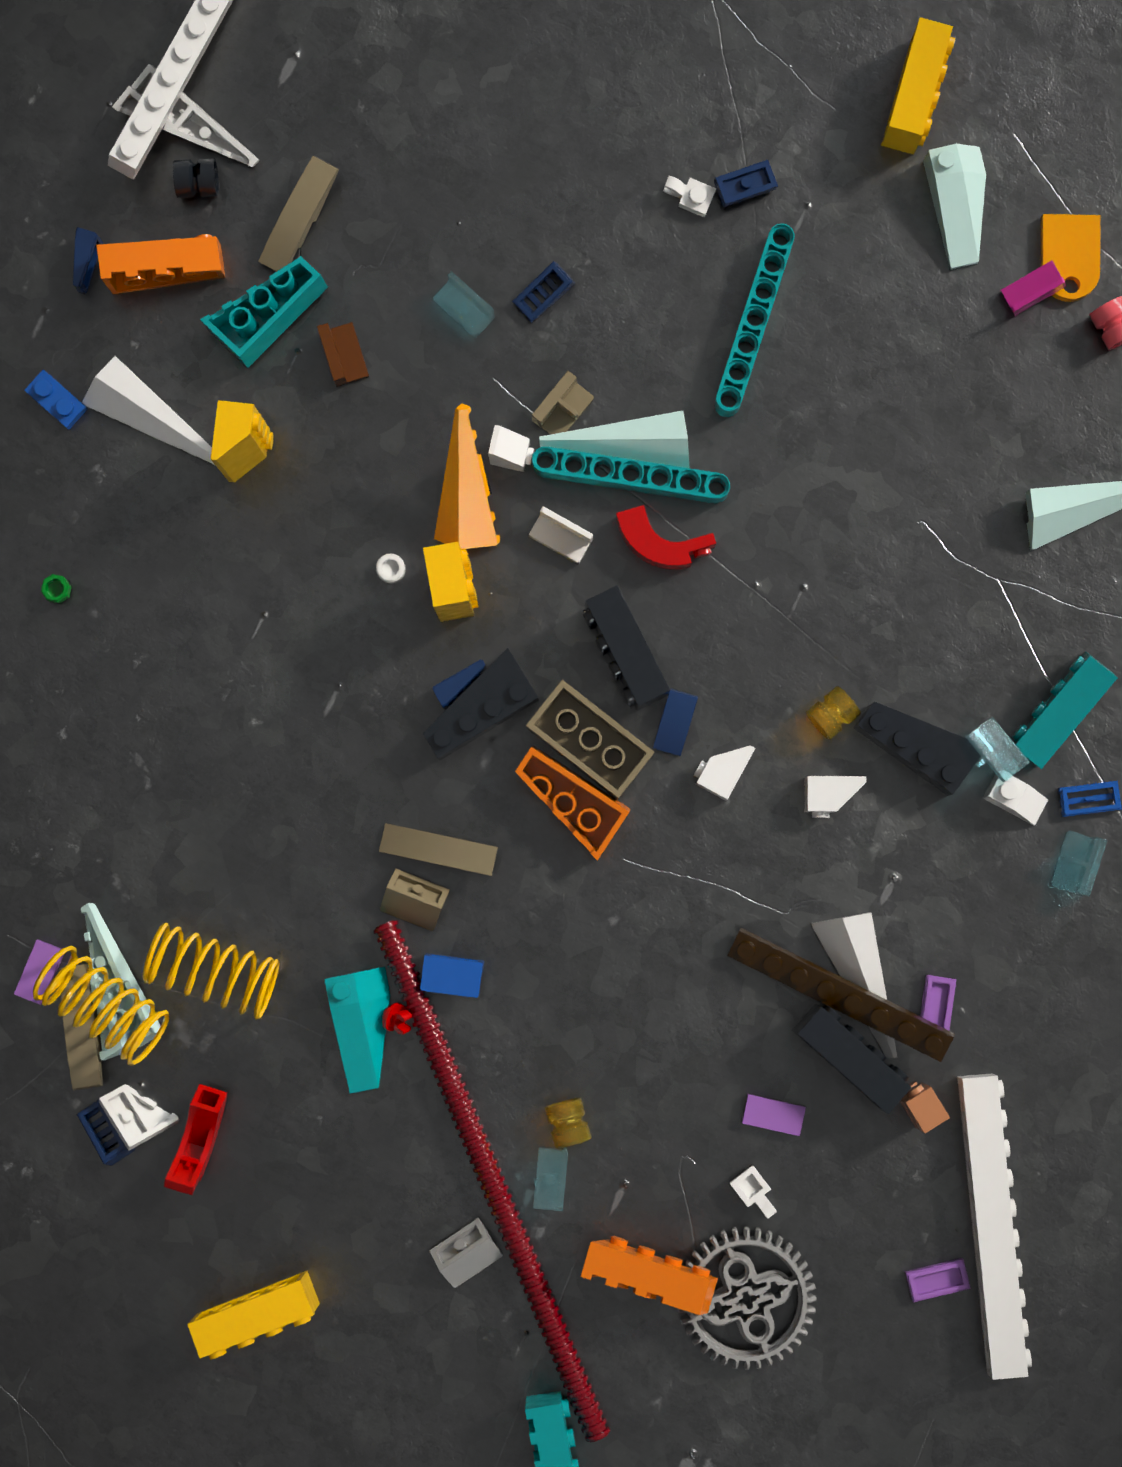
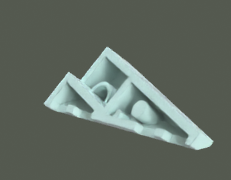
M683 411L539 437L540 447H554L689 468L688 436Z

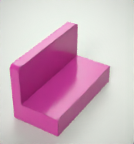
M1051 260L1001 289V292L1016 316L1067 286L1054 262Z

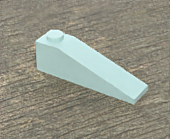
M952 144L930 149L923 163L949 268L952 270L978 264L986 171L980 147Z

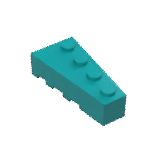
M300 256L270 275L269 279L259 286L254 285L246 290L247 293L233 302L230 300L221 306V310L211 316L208 314L200 320L214 337L249 368L328 286L321 274Z
M1086 651L1072 663L1069 668L1070 672L1066 677L1060 679L1050 690L1052 694L1045 703L1041 701L1031 713L1033 718L1028 725L1022 724L1012 736L1015 739L1013 747L1040 769L1044 767L1118 679L1112 671Z
M561 1391L526 1396L525 1413L526 1419H530L528 1421L531 1445H534L535 1450L533 1451L535 1467H579L578 1458L572 1459L571 1448L576 1447L573 1428L567 1429L566 1418L571 1417L568 1399H562Z

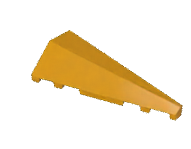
M463 403L455 408L434 539L444 544L459 541L461 549L496 546L500 542V536L495 533L493 522L496 518L494 512L490 511L487 497L490 492L481 454H477L474 442L477 438L476 430L471 429L469 420L471 408Z

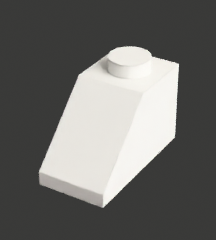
M495 425L488 451L490 465L524 472L525 465H531L534 448H530V439L502 426Z
M750 745L712 756L708 759L707 763L701 761L693 775L698 778L695 784L725 801L728 800L755 748Z
M1004 771L995 773L982 797L1035 826L1048 802L1047 798L1030 785Z
M866 776L805 777V812H812V818H829V813L837 812L866 783Z

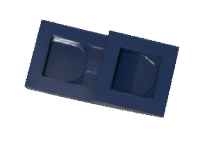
M670 688L653 744L654 749L681 756L698 696Z

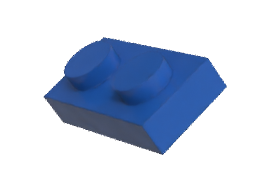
M44 369L24 390L68 430L88 410L84 404Z

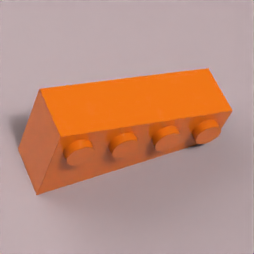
M202 234L195 238L185 239L176 238L96 245L101 280L112 294L225 278L221 244L216 236L212 237L210 234Z
M535 746L529 749L515 771L598 861L631 809Z
M611 1236V1239L590 1242L580 1277L591 1280L592 1277L599 1276L606 1278L605 1285L623 1289H628L630 1286L634 1288L633 1292L635 1295L650 1299H656V1296H660V1302L697 1315L708 1313L718 1278L710 1275L709 1269L693 1265L692 1269L682 1265L683 1260L666 1255L665 1259L655 1256V1250L638 1246V1249L627 1246V1240L616 1236Z

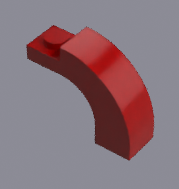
M644 505L616 513L617 525L626 545L637 557L655 567L672 570L689 568L692 564L690 555L694 554L695 558L707 556L712 553L711 549H714L716 546L713 533L682 542H672L661 538L652 529Z
M199 1084L190 1103L185 1131L177 1154L165 1178L164 1187L193 1195L198 1181H201L211 1156L223 1117L228 1092Z

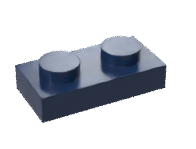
M768 160L715 177L714 179L723 208L776 190L778 187Z

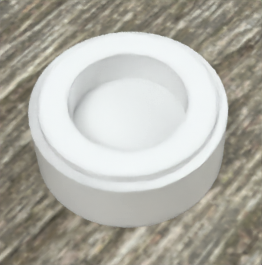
M385 554L376 564V572L379 578L386 583H397L405 575V564L396 554Z

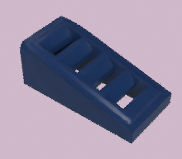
M77 227L75 231L73 286L79 293L85 295L98 260L96 245L103 244V241L97 233Z
M553 261L512 302L533 323L561 298L575 282L558 263ZM552 274H555L563 283L560 287L550 278ZM543 282H546L555 291L552 295L541 285ZM536 289L546 299L543 303L532 293ZM529 297L538 308L533 311L524 299Z
M480 659L433 686L432 690L443 709L448 708L483 673L486 668L483 660Z
M99 1100L76 1114L103 1164L112 1166L135 1151V1148L128 1151L101 1107ZM101 1111L103 1116L91 1123L89 1119ZM107 1122L109 1126L97 1133L95 1129ZM113 1133L114 1137L104 1143L102 1139ZM119 1143L120 1146L112 1152L109 1151V1149Z

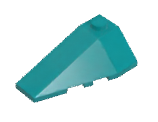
M386 967L326 978L324 980L349 1092L351 1094L379 1088L386 1029L382 1024V1016L385 1009L390 1005L391 999Z

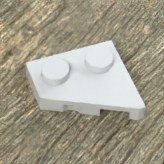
M126 1084L99 1098L101 1107L128 1151L179 1122L177 1115L174 1113L169 1114L156 1106V1102L148 1097L140 1096L135 1089Z

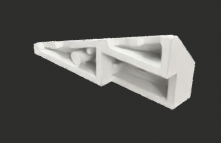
M148 64L132 86L126 88L112 107L119 112L131 116L156 68ZM182 92L164 124L163 130L251 167H254L259 162V159Z

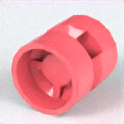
M1122 296L1089 314L1096 329L1104 330L1102 340L1108 350L1122 345Z

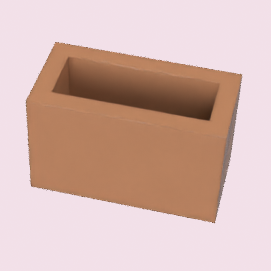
M916 1081L909 1084L912 1088L901 1099L900 1103L918 1130L925 1134L950 1119L931 1086L923 1082L918 1084Z

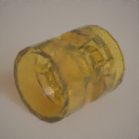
M836 686L824 696V703L818 701L805 712L811 723L827 740H831L842 731L843 723L850 724L861 715L854 701L839 686Z
M581 1097L564 1100L545 1107L548 1123L554 1125L551 1134L555 1148H563L592 1139L588 1122L582 1120L585 1111Z

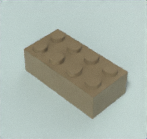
M561 680L526 725L529 731L617 800L655 753L564 680Z

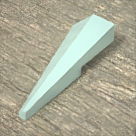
M1122 481L1029 489L1025 494L1029 517L1027 530L1030 550H1035L1121 510Z
M88 903L81 907V913L85 914L87 932L84 933V939L89 944L93 969L106 968L108 979H122L124 990L135 988L139 992V1000H147L96 905ZM101 972L91 976V993L103 982L104 975ZM112 983L106 988L104 996L97 1007V1014L118 995L119 985L117 983ZM132 993L122 998L112 1020L100 1034L102 1051L99 1052L101 1061L120 1055L123 1046L131 1034L149 1016L150 1006L145 1004L137 1010L132 1023L120 1041L114 1047L105 1049L104 1044L109 1032L123 1014L133 1006L135 995ZM109 1010V1011L107 1012V1014L103 1017V1019L101 1020V1022L98 1024L97 1028L103 1023V1021L105 1020V1018H106L107 1015L109 1014L110 1010ZM158 1020L150 1027L139 1047L153 1040L161 1027ZM123 1023L122 1026L119 1028V1030L116 1032V1034L114 1035L113 1039H114V1038L116 1037V1035L119 1033V1031H120L121 1028L123 1027L124 1023Z

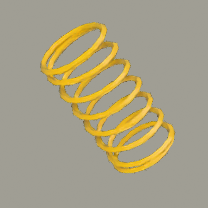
M164 923L159 927L149 948L143 969V981L145 984L153 983L166 947L173 935L178 932L176 956L165 984L166 990L168 991L172 988L179 964L187 948L196 938L195 958L184 989V996L190 995L198 969L205 955L214 944L213 965L202 997L203 1003L209 1000L219 970L229 953L233 950L230 976L220 1006L222 1009L227 1006L235 982L243 966L251 956L248 983L239 1013L240 1015L245 1013L255 985L269 963V968L263 979L254 1009L255 1020L262 1017L276 983L279 971L278 959L273 960L272 957H268L256 970L257 958L254 951L247 952L238 963L236 945L228 946L220 956V945L217 939L210 940L202 949V940L199 933H193L184 942L181 927H175L171 931L168 923ZM162 934H163L162 943H161V945H160V947H159V949H158V951H157V953H156V955H155V958H154V960H153V962H152V965H151V961H152V958H153L155 949H156L157 944H158V942H159V940H160V937H161Z
M74 946L62 948L47 962L40 972L33 987V999L37 1001L42 1000L43 1006L53 1003L66 988L76 965L85 961L88 963L87 973L78 979L63 997L58 1006V1016H65L76 1006L87 989L91 976L101 972L104 975L102 984L80 1006L74 1017L73 1027L82 1026L97 1009L106 988L112 983H117L119 985L118 995L101 1010L89 1029V1038H95L102 1033L115 1015L122 998L132 993L135 995L133 1006L113 1026L105 1040L104 1046L105 1049L114 1047L128 1030L137 1010L143 1005L148 1004L150 1006L148 1018L131 1034L120 1054L121 1060L127 1059V1064L130 1066L141 1062L163 1035L169 1022V1012L167 1010L155 1012L154 1001L151 999L140 1001L138 990L135 988L124 990L123 980L120 978L108 979L106 968L93 969L92 959L88 956L78 958L77 950ZM70 951L71 956L67 965L55 976L42 995H38L40 984L49 969L63 954ZM82 984V986H81V988L79 989L77 995L74 997V999L71 1001V1003L64 1009L66 1003H67L68 1000L71 998V996L73 995V993H74V992L80 987V985ZM56 990V992L48 999L49 995H51ZM96 997V999H95V1001L93 1002L92 1006L89 1008V1010L87 1011V1013L81 1018L83 1012L86 1010V1008L88 1007V1005H89V1004L93 1001V999ZM110 1010L109 1014L107 1015L103 1023L97 1028L98 1024L101 1022L103 1017ZM164 1015L161 1027L153 1040L137 1058L132 1060L134 1052L144 1040L150 1027ZM124 1023V1025H123V1027L121 1028V1030L119 1031V1033H118V1034L116 1035V1037L113 1039V1037H114V1035L116 1034V1032L119 1030V1028H120V1027L122 1026V1024Z

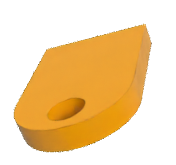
M1043 214L1041 216V266L1052 260L1064 281L1068 279L1073 280L1078 287L1075 293H1068L1063 288L1051 295L1054 298L1065 302L1078 301L1089 295L1096 287L1100 278V215Z

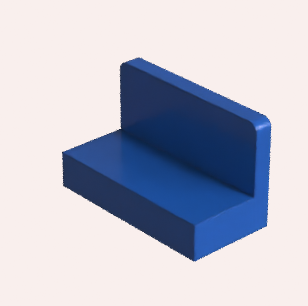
M426 953L424 955L420 989L426 992L477 998L480 991L484 961Z

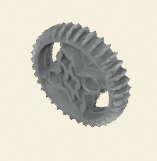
M734 1227L731 1231L733 1237L728 1238L724 1230L720 1232L723 1239L720 1242H717L714 1235L710 1236L713 1246L708 1248L706 1243H700L704 1253L701 1255L698 1251L694 1250L692 1255L697 1260L696 1263L691 1260H686L685 1265L691 1269L693 1265L705 1267L716 1255L722 1251L726 1252L718 1267L723 1287L714 1290L708 1313L697 1315L682 1309H678V1312L688 1313L680 1319L681 1324L691 1323L685 1329L686 1334L692 1335L697 1333L693 1337L692 1343L698 1345L703 1341L704 1343L700 1348L703 1354L711 1348V1360H716L719 1354H721L720 1362L723 1366L731 1358L734 1369L738 1368L739 1361H743L745 1370H749L750 1361H754L756 1368L760 1369V1360L765 1359L768 1366L773 1365L771 1356L776 1354L777 1359L782 1361L784 1358L780 1351L785 1348L787 1353L792 1354L793 1350L789 1344L793 1342L798 1346L801 1345V1341L796 1335L800 1333L803 1336H807L808 1331L802 1327V1324L812 1325L813 1320L805 1315L806 1313L814 1314L816 1312L815 1307L807 1305V1303L817 1301L815 1295L807 1294V1292L816 1289V1286L811 1282L805 1283L813 1275L810 1271L801 1272L808 1264L805 1260L796 1263L801 1256L799 1251L789 1255L793 1247L790 1242L781 1248L783 1238L778 1235L774 1242H771L772 1232L769 1230L765 1233L764 1238H760V1228L756 1227L754 1236H750L749 1228L743 1227V1236H739L737 1228ZM756 1246L768 1250L778 1256L788 1266L792 1276L788 1277L784 1272L776 1269L757 1274L751 1259L742 1252L734 1251V1247ZM738 1262L744 1265V1271L741 1275L731 1276L728 1273L731 1264ZM751 1278L755 1285L751 1286L748 1280ZM774 1281L777 1285H781L778 1287V1293L776 1294L769 1290L771 1288L770 1283ZM731 1285L735 1286V1292L731 1293ZM796 1285L798 1305L795 1317L790 1327L778 1340L772 1344H767L775 1328L770 1309L785 1303L791 1296L792 1287ZM748 1292L751 1296L749 1304H745L741 1300L743 1298L742 1293ZM720 1302L721 1306H724L722 1307L723 1313L717 1314L716 1310H713L715 1309L714 1303ZM759 1303H761L762 1310H757ZM742 1310L745 1315L741 1317L738 1311ZM705 1319V1321L714 1326H725L736 1322L743 1339L751 1344L759 1345V1348L739 1350L725 1346L715 1340L705 1330L700 1321ZM762 1320L765 1324L762 1331L753 1333L749 1330V1325L752 1321Z

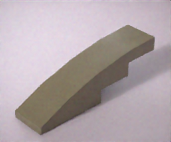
M312 156L284 206L258 262L277 272L293 261L297 249L302 247L312 223L316 222L339 171L338 168Z
M385 823L379 852L492 876L498 847Z
M88 964L76 966L69 983L61 993V1001L74 983L87 973ZM90 982L76 1006L63 1016L67 1058L73 1090L103 1086L102 1061L99 1055L101 1051L100 1035L95 1038H89V1029L96 1019V1010L82 1026L73 1027V1020L78 1009L91 994ZM81 984L80 987L73 993V995L71 996V998H70V999L68 1000V1002L66 1003L64 1009L71 1003V1001H72V1000L74 999V997L77 995V993H78L79 989L81 988L82 984ZM93 1001L88 1005L86 1010L83 1012L81 1018L87 1013L89 1008L92 1006Z

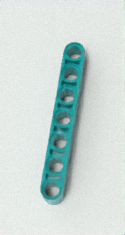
M780 223L771 228L715 399V410L723 417L734 416L740 409L794 242V231L787 224ZM781 235L787 239L788 243L778 245L774 242L773 238ZM768 262H774L778 265L779 270L770 272L764 265ZM758 289H766L770 293V297L761 299L756 295V291ZM752 315L758 316L762 324L752 326L748 323L747 318ZM742 342H748L752 345L753 351L743 353L738 345ZM733 369H739L744 373L745 377L741 380H734L729 372ZM723 396H731L734 398L736 405L725 407L720 399Z
M540 447L532 456L535 473L544 478L713 504L723 502L730 490L729 479L724 474L554 447ZM542 456H548L553 460V464L549 468H541L537 464L538 459ZM571 460H576L582 465V468L576 473L569 472L565 467ZM598 465H606L610 469V473L608 476L599 477L595 474L594 469ZM627 469H633L638 473L639 477L635 481H627L623 477V472ZM661 473L666 476L667 483L657 486L652 482L651 477L654 474ZM684 478H691L694 480L696 487L692 490H685L681 487L680 481ZM713 482L721 483L724 487V492L715 495L710 492L709 485Z

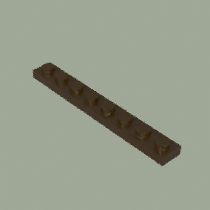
M743 928L739 930L727 955L939 1062H942L954 1039L955 1033Z

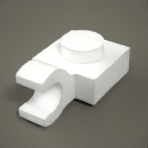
M669 176L663 192L680 198L678 207L705 217L716 188L692 178L685 185L679 179Z
M753 1165L729 1182L747 1207L755 1202L767 1218H770L777 1212L765 1196L771 1188Z

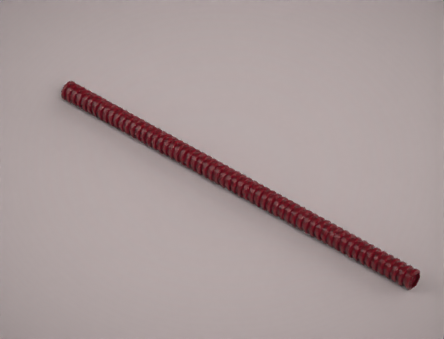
M389 921L373 930L374 934H378L379 937L376 940L378 943L381 942L382 947L380 949L386 953L384 959H388L389 964L387 966L392 968L393 972H391V975L396 977L394 983L399 985L400 989H398V992L403 994L402 1002L406 1001L407 1006H405V1009L409 1010L412 1014L414 1021L412 1026L417 1028L418 1031L415 1033L421 1037L419 1043L424 1044L423 1052H427L428 1057L426 1059L431 1061L432 1064L430 1069L435 1071L433 1076L439 1080L437 1086L443 1090L440 1093L446 1097L444 1100L445 1104H449L450 1108L447 1110L453 1114L451 1119L457 1123L455 1129L460 1131L458 1136L464 1140L462 1146L467 1147L465 1153L471 1157L469 1162L474 1164L473 1172L478 1174L476 1179L482 1183L480 1189L485 1191L483 1196L489 1200L487 1203L488 1207H492L490 1213L496 1217L494 1220L495 1224L500 1226L498 1232L503 1234L501 1239L507 1243L505 1249L510 1250L508 1256L514 1260L512 1263L513 1267H517L516 1275L521 1277L520 1285L525 1286L523 1292L528 1294L527 1301L532 1303L530 1308L531 1311L536 1313L534 1318L539 1320L538 1328L543 1329L541 1335L546 1337L545 1344L550 1346L548 1352L551 1355L553 1354L552 1361L558 1365L556 1366V1371L561 1373L559 1378L565 1382L563 1388L565 1390L568 1389L566 1395L572 1399L570 1404L572 1407H575L574 1414L579 1416L578 1423L583 1425L581 1431L586 1433L585 1440L590 1443L601 1440L610 1432V1428L605 1426L606 1418H602L603 1411L598 1409L599 1402L594 1400L596 1394L591 1392L592 1385L587 1383L588 1375L583 1373L585 1368L579 1364L581 1358L576 1357L578 1351L572 1347L574 1344L573 1340L568 1338L570 1332L565 1330L567 1325L561 1321L563 1315L558 1314L559 1306L554 1304L556 1299L550 1295L552 1289L547 1287L549 1282L543 1278L545 1272L543 1270L540 1271L541 1263L536 1261L537 1253H533L534 1246L529 1244L531 1239L525 1235L527 1229L526 1227L522 1228L523 1220L518 1218L519 1210H515L516 1203L511 1201L512 1194L507 1192L509 1186L508 1184L504 1185L505 1177L500 1175L501 1167H497L498 1160L492 1156L495 1153L489 1149L491 1143L486 1141L487 1134L482 1132L484 1127L482 1124L479 1125L478 1122L480 1117L474 1113L477 1110L471 1106L473 1100L467 1096L470 1093L464 1089V1086H466L465 1082H461L462 1074L457 1072L459 1067L453 1063L455 1057L450 1055L452 1050L446 1046L448 1043L447 1039H443L442 1035L445 1033L439 1029L441 1024L435 1020L437 1014L432 1012L434 1007L429 1005L428 1001H430V998L425 996L426 991H421L420 989L421 980L417 977L420 974L419 971L415 972L414 967H416V964L410 960L413 957L407 953L409 947L403 943L406 940L400 936V933H402L401 929H397L398 921Z

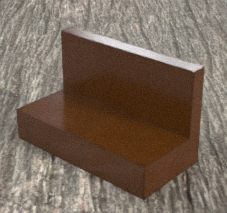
M350 322L331 329L328 323L317 326L336 387L368 378L369 374L353 323Z

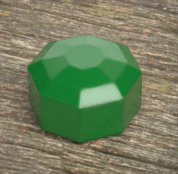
M52 574L43 580L41 592L47 601L61 604L70 597L72 587L64 576Z

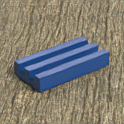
M1118 781L1058 788V794H1060L1061 798L1059 801L1060 806H1062V817L1122 810ZM1112 787V793L1070 799L1067 797V793ZM1114 799V805L1069 810L1070 804Z

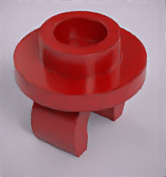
M394 1003L388 1006L383 1013V1027L388 1031L395 1030L398 1034L403 1035L411 1030V1027L405 1021L412 1018V1014L401 1003Z

